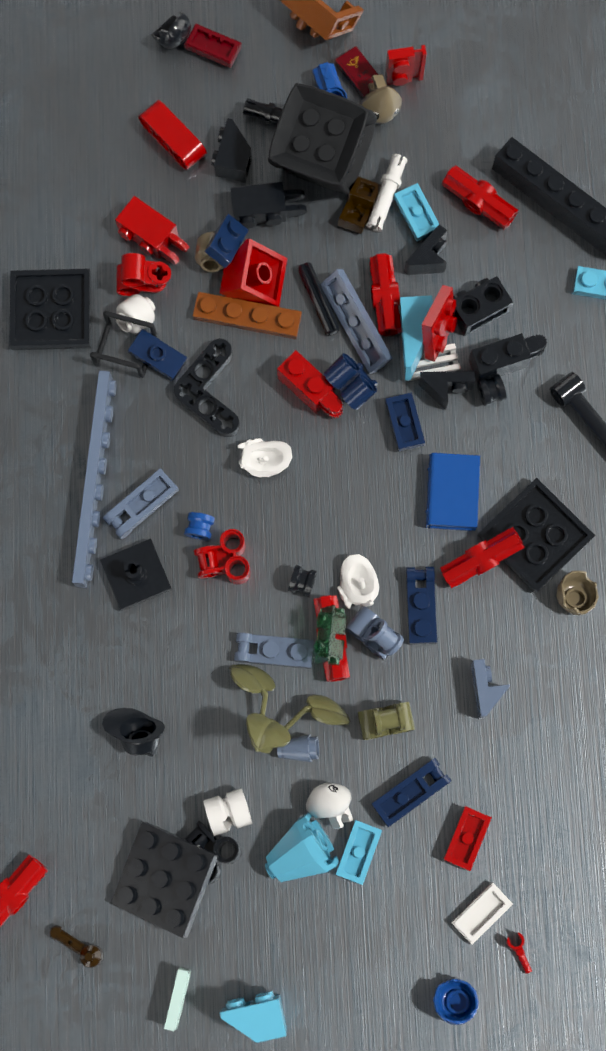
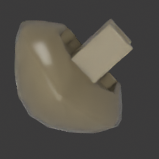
M382 74L373 75V83L368 84L370 93L362 99L359 105L375 113L377 117L376 124H385L398 114L402 106V98L395 89L386 85Z

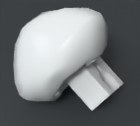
M321 784L315 787L309 795L306 810L316 819L329 818L333 829L342 828L344 822H351L353 820L349 810L351 793L345 786L340 784Z

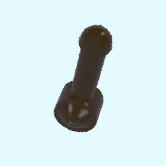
M55 925L50 929V937L80 955V961L84 966L88 968L96 967L102 962L104 953L99 946L85 945L65 932L61 926Z

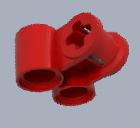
M124 254L121 256V264L117 265V294L131 296L133 294H140V292L159 293L163 291L166 283L170 280L171 269L164 262L146 261L145 256L142 254Z
M236 529L226 530L220 537V545L205 546L194 550V555L198 557L200 568L198 578L205 579L226 574L228 580L235 585L244 584L249 580L250 566L248 561L241 556L245 551L246 544L240 531ZM231 538H236L240 541L239 547L234 550H230L225 546L226 542ZM207 557L209 558L210 567L207 565ZM234 565H243L245 572L241 576L232 575L230 570Z

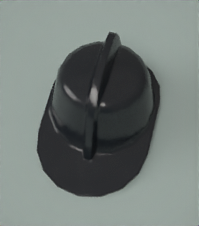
M133 708L115 709L107 713L102 722L104 730L111 736L119 739L127 753L136 756L145 754L153 757L156 755L159 737L165 730L163 722Z

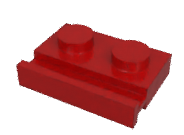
M421 45V49L414 50L413 47L387 50L385 71L387 85L402 86L412 82V78L419 77V81L423 80L427 56L425 45Z

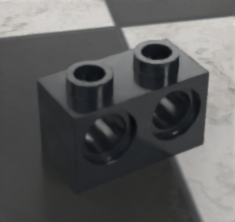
M497 276L490 280L488 278L482 279L475 285L474 289L468 292L463 290L453 296V299L456 300L454 314L464 336L509 313L513 305L511 297ZM492 294L497 300L493 302L488 301L485 295ZM465 306L471 307L474 313L466 314L461 308Z

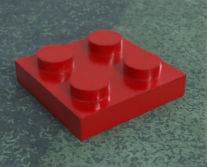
M442 285L421 324L424 357L426 360L435 362L439 352L443 353L446 348L449 333H453L456 329L457 317L454 314L456 300L453 299V287Z

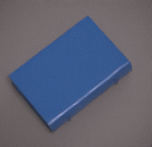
M446 453L429 454L427 508L425 510L426 528L476 531L478 524L480 456Z

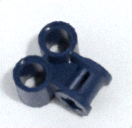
M343 353L324 372V376L332 386L341 391L343 400L351 408L358 410L377 392L376 386L378 382L371 380L363 370L364 366L362 363L357 364L349 355Z

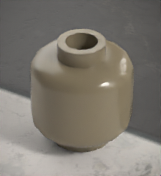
M216 231L202 234L196 243V263L208 272H216L224 268L204 252Z

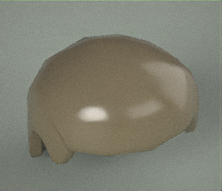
M571 571L561 579L557 587V600L568 613L577 616L585 615L595 608L599 599L597 583L591 581L585 571Z

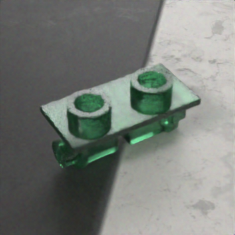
M336 605L321 608L317 617V627L319 629L318 639L314 645L315 664L328 662L329 665L338 666L340 660H343L344 640L335 639V634L345 635L347 620L345 609L335 608Z

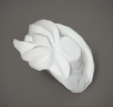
M255 438L253 440L249 439L245 443H240L237 447L242 449L241 459L239 460L240 468H244L252 476L260 478L279 474L289 466L292 459L291 447L281 441L265 442L261 438Z
M360 554L349 555L343 561L340 570V585L337 589L348 609L351 608L352 604L360 605L361 607L372 606L374 599L379 593V583L375 570L369 560Z

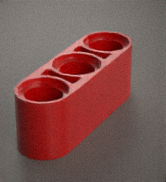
M157 100L138 116L143 127L183 169L188 170L207 154L205 147L199 139L160 100Z

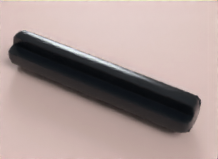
M307 262L300 265L298 272L326 335L331 336L338 333L339 325L312 264Z

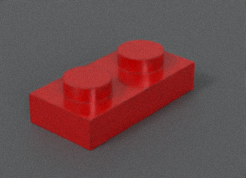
M464 806L443 860L471 871L492 817Z

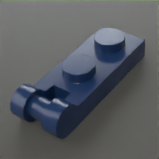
M434 566L415 570V567H406L409 645L437 644ZM415 580H425L426 588H415Z
M436 758L371 804L387 827H390L452 781L447 774L444 775L438 767L440 764ZM428 773L435 781L430 787L423 779Z

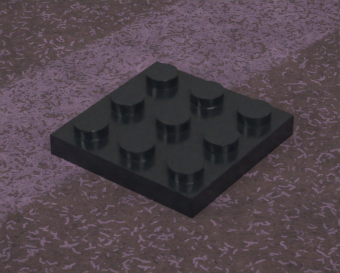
M90 268L11 270L9 347L11 349L91 347Z
M535 478L478 533V536L483 541H489L496 537V535L514 527L525 548L505 558L503 561L535 593L595 537V534L538 478Z
M142 822L111 904L181 938H188L219 854L153 824Z

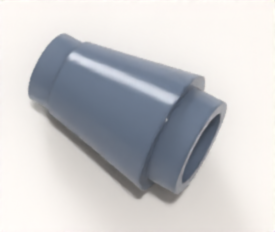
M311 734L292 738L288 745L277 747L278 758L305 762L319 759V740L317 736L311 737Z

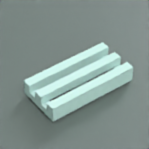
M182 967L178 969L164 1027L166 1030L175 1031L179 1026L191 975L190 969Z

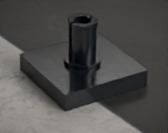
M151 539L100 559L121 611L172 590Z

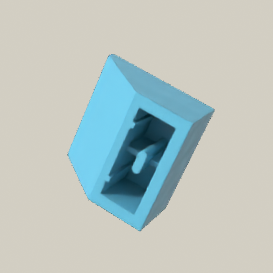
M273 991L256 994L253 1001L245 1002L244 997L229 1000L226 1003V1007H223L220 1012L222 1020L256 1043L287 1035L280 995L274 996Z

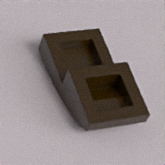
M358 176L349 193L348 201L339 217L337 226L362 234L373 210L381 184Z

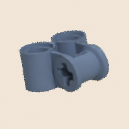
M365 606L359 609L345 627L351 635L363 642L367 649L382 660L396 653L404 641L402 635L387 626V622L384 619H381Z

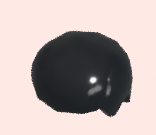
M183 12L179 13V17L175 15L170 17L151 35L162 47L166 49L177 48L188 38L191 24L189 18Z

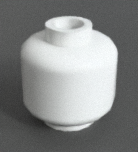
M139 294L131 295L116 308V313L150 323H153L155 320V306L148 297L144 298ZM115 319L118 326L126 333L138 334L142 329L147 328Z

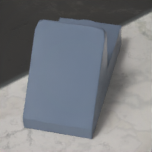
M479 659L471 662V671L478 719H483L507 691L510 684L488 687V683L492 682L490 666H485V659Z

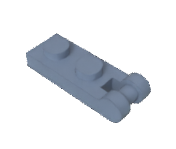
M160 468L104 516L103 520L116 529L115 533L120 539H124L136 526L177 493L179 489ZM124 512L131 517L125 523L120 518Z
M237 633L236 635L238 652L234 654L235 662L312 668L314 640L252 635L248 633ZM249 644L258 645L257 654L249 653Z

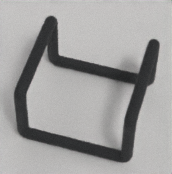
M104 311L103 316L106 326L97 353H90L93 364L98 365L100 359L132 367L137 369L139 376L143 378L148 367L145 363L141 367L140 364L104 355L102 352L111 328L110 317L148 327L151 334L157 338L154 324Z

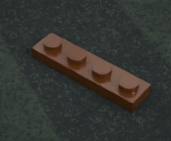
M198 292L193 312V320L296 340L302 317V311Z

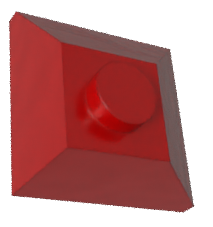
M250 238L246 239L236 252L232 262L224 268L220 294L229 298L279 307L287 258Z

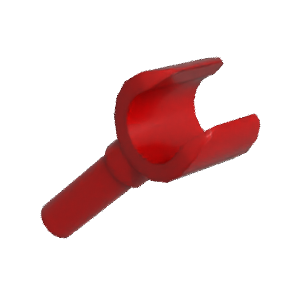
M517 932L521 944L517 947L513 946L510 943L509 937H507L506 943L510 950L515 951L525 973L528 974L532 972V969L523 949L525 940L523 935Z

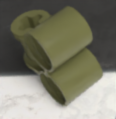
M410 702L357 712L363 740L415 730Z

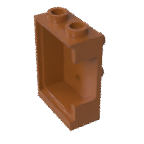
M280 0L291 10L290 17L293 20H298L296 27L299 30H305L308 24L312 28L310 31L311 36L315 38L321 36L325 40L352 32L364 11L359 5L354 7L349 1H345L341 10L335 12L322 0Z

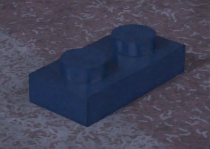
M228 213L222 219L204 252L226 268L232 262L249 230Z
M412 392L386 398L385 403L398 452L425 446Z

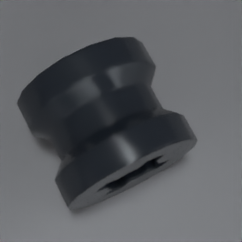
M499 374L493 375L489 380H477V389L484 406L490 405L494 400H506L505 386Z
M295 565L288 591L293 593L299 591L304 596L310 597L317 571H306L301 566Z

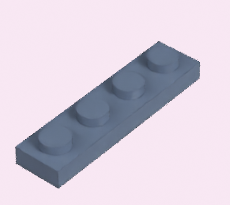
M336 269L321 283V287L368 373H376L390 362L393 357L344 270Z

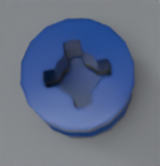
M189 512L187 517L189 525L185 528L184 535L197 540H211L210 527L214 524L215 518L203 513Z

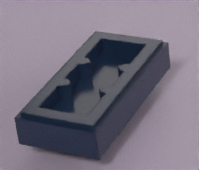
M144 329L140 331L128 349L129 354L171 381L175 379L187 361L185 355Z

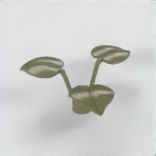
M237 664L229 667L231 678L241 689L251 693H261L262 695L260 714H250L246 719L247 731L256 752L270 753L274 747L288 745L291 740L288 730L307 712H311L315 720L325 724L345 725L351 721L341 706L332 699L322 695H311L306 700L308 706H304L283 726L265 716L268 700L267 691L275 689V683L271 676L262 669L251 665Z

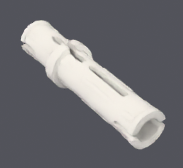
M392 154L387 172L382 175L380 180L382 185L369 221L366 224L368 229L374 226L372 231L382 232L396 189L400 188L402 183L400 178L408 160L403 156L400 161L401 155Z

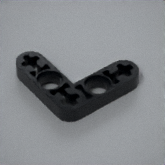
M218 338L206 347L176 382L174 394L176 400L218 434L223 437H232L239 431L240 423L238 416L206 391V388L232 358L231 344L225 339ZM224 347L226 355H218L215 359V364L217 365L215 367L211 362L216 356L215 349H222ZM202 365L208 366L211 369L210 375L206 378L198 377L196 375L198 367ZM182 387L184 389L191 387L192 395L197 398L195 403L189 395L181 396L182 392L180 389ZM209 401L213 403V412L210 414L201 413L199 407L203 402ZM220 410H222L220 413L221 418L225 421L232 419L233 428L226 427L223 429L222 421L217 418Z

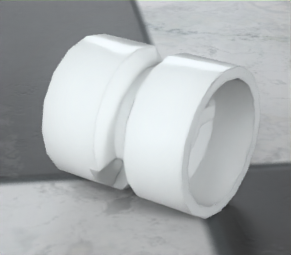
M242 788L226 793V797L223 799L218 795L203 800L214 836L229 832L231 826L239 829L253 824Z

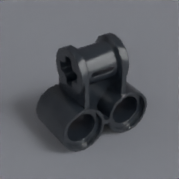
M199 820L196 823L197 827L184 839L192 843L195 842V844L219 854L213 874L208 884H213L218 880L221 873L218 863L233 864L238 861L242 852L241 846L236 840L227 836L216 840V837ZM232 843L235 848L233 856L227 859L223 858L220 854L222 845Z

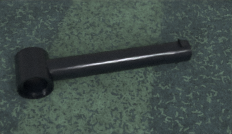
M570 372L549 388L550 393L560 406L565 407L569 404L606 449V423L582 395L586 391V387L581 378L576 373Z

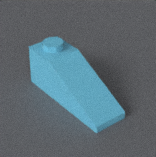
M432 295L400 297L405 380H411L424 353L421 324L433 304Z

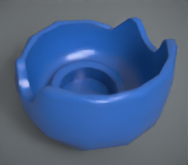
M450 979L438 985L433 998L435 1012L443 1021L451 1025L465 1024L476 1015L479 1000L476 990L468 982L460 979Z

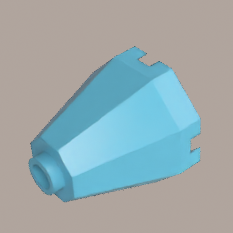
M309 812L301 816L266 856L267 863H265V869L272 879L277 878L280 882L326 873L337 866L339 862L337 855L333 858L330 855V852L334 850L332 842L317 820L309 821L312 817Z

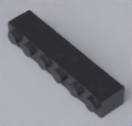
M511 137L495 155L492 170L606 256V207Z

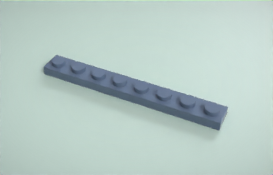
M99 370L72 578V583L78 588H87L88 581L93 579L94 566L90 564L91 554H95L97 548V538H93L94 528L99 527L100 511H97L98 501L103 499L104 487L100 484L101 474L105 475L107 468V459L103 458L104 448H109L110 432H107L108 422L111 423L113 419V406H110L111 397H115L117 386L116 381H113L110 371Z

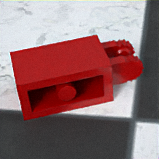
M136 196L129 201L115 219L119 235L127 241L131 239L139 244L138 247L149 256L153 254L159 259L162 256L170 263L176 265L180 259L174 252L168 249L169 246L172 244L183 252H187L189 249V245L178 237L176 224Z
M295 350L277 368L278 379L315 414L321 409L329 417L335 419L341 417L343 402L335 394V387Z

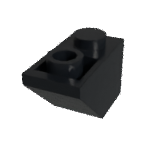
M227 118L225 127H221L219 130L218 142L220 146L218 151L214 150L211 165L215 167L217 177L246 183L252 162L251 147L233 119Z

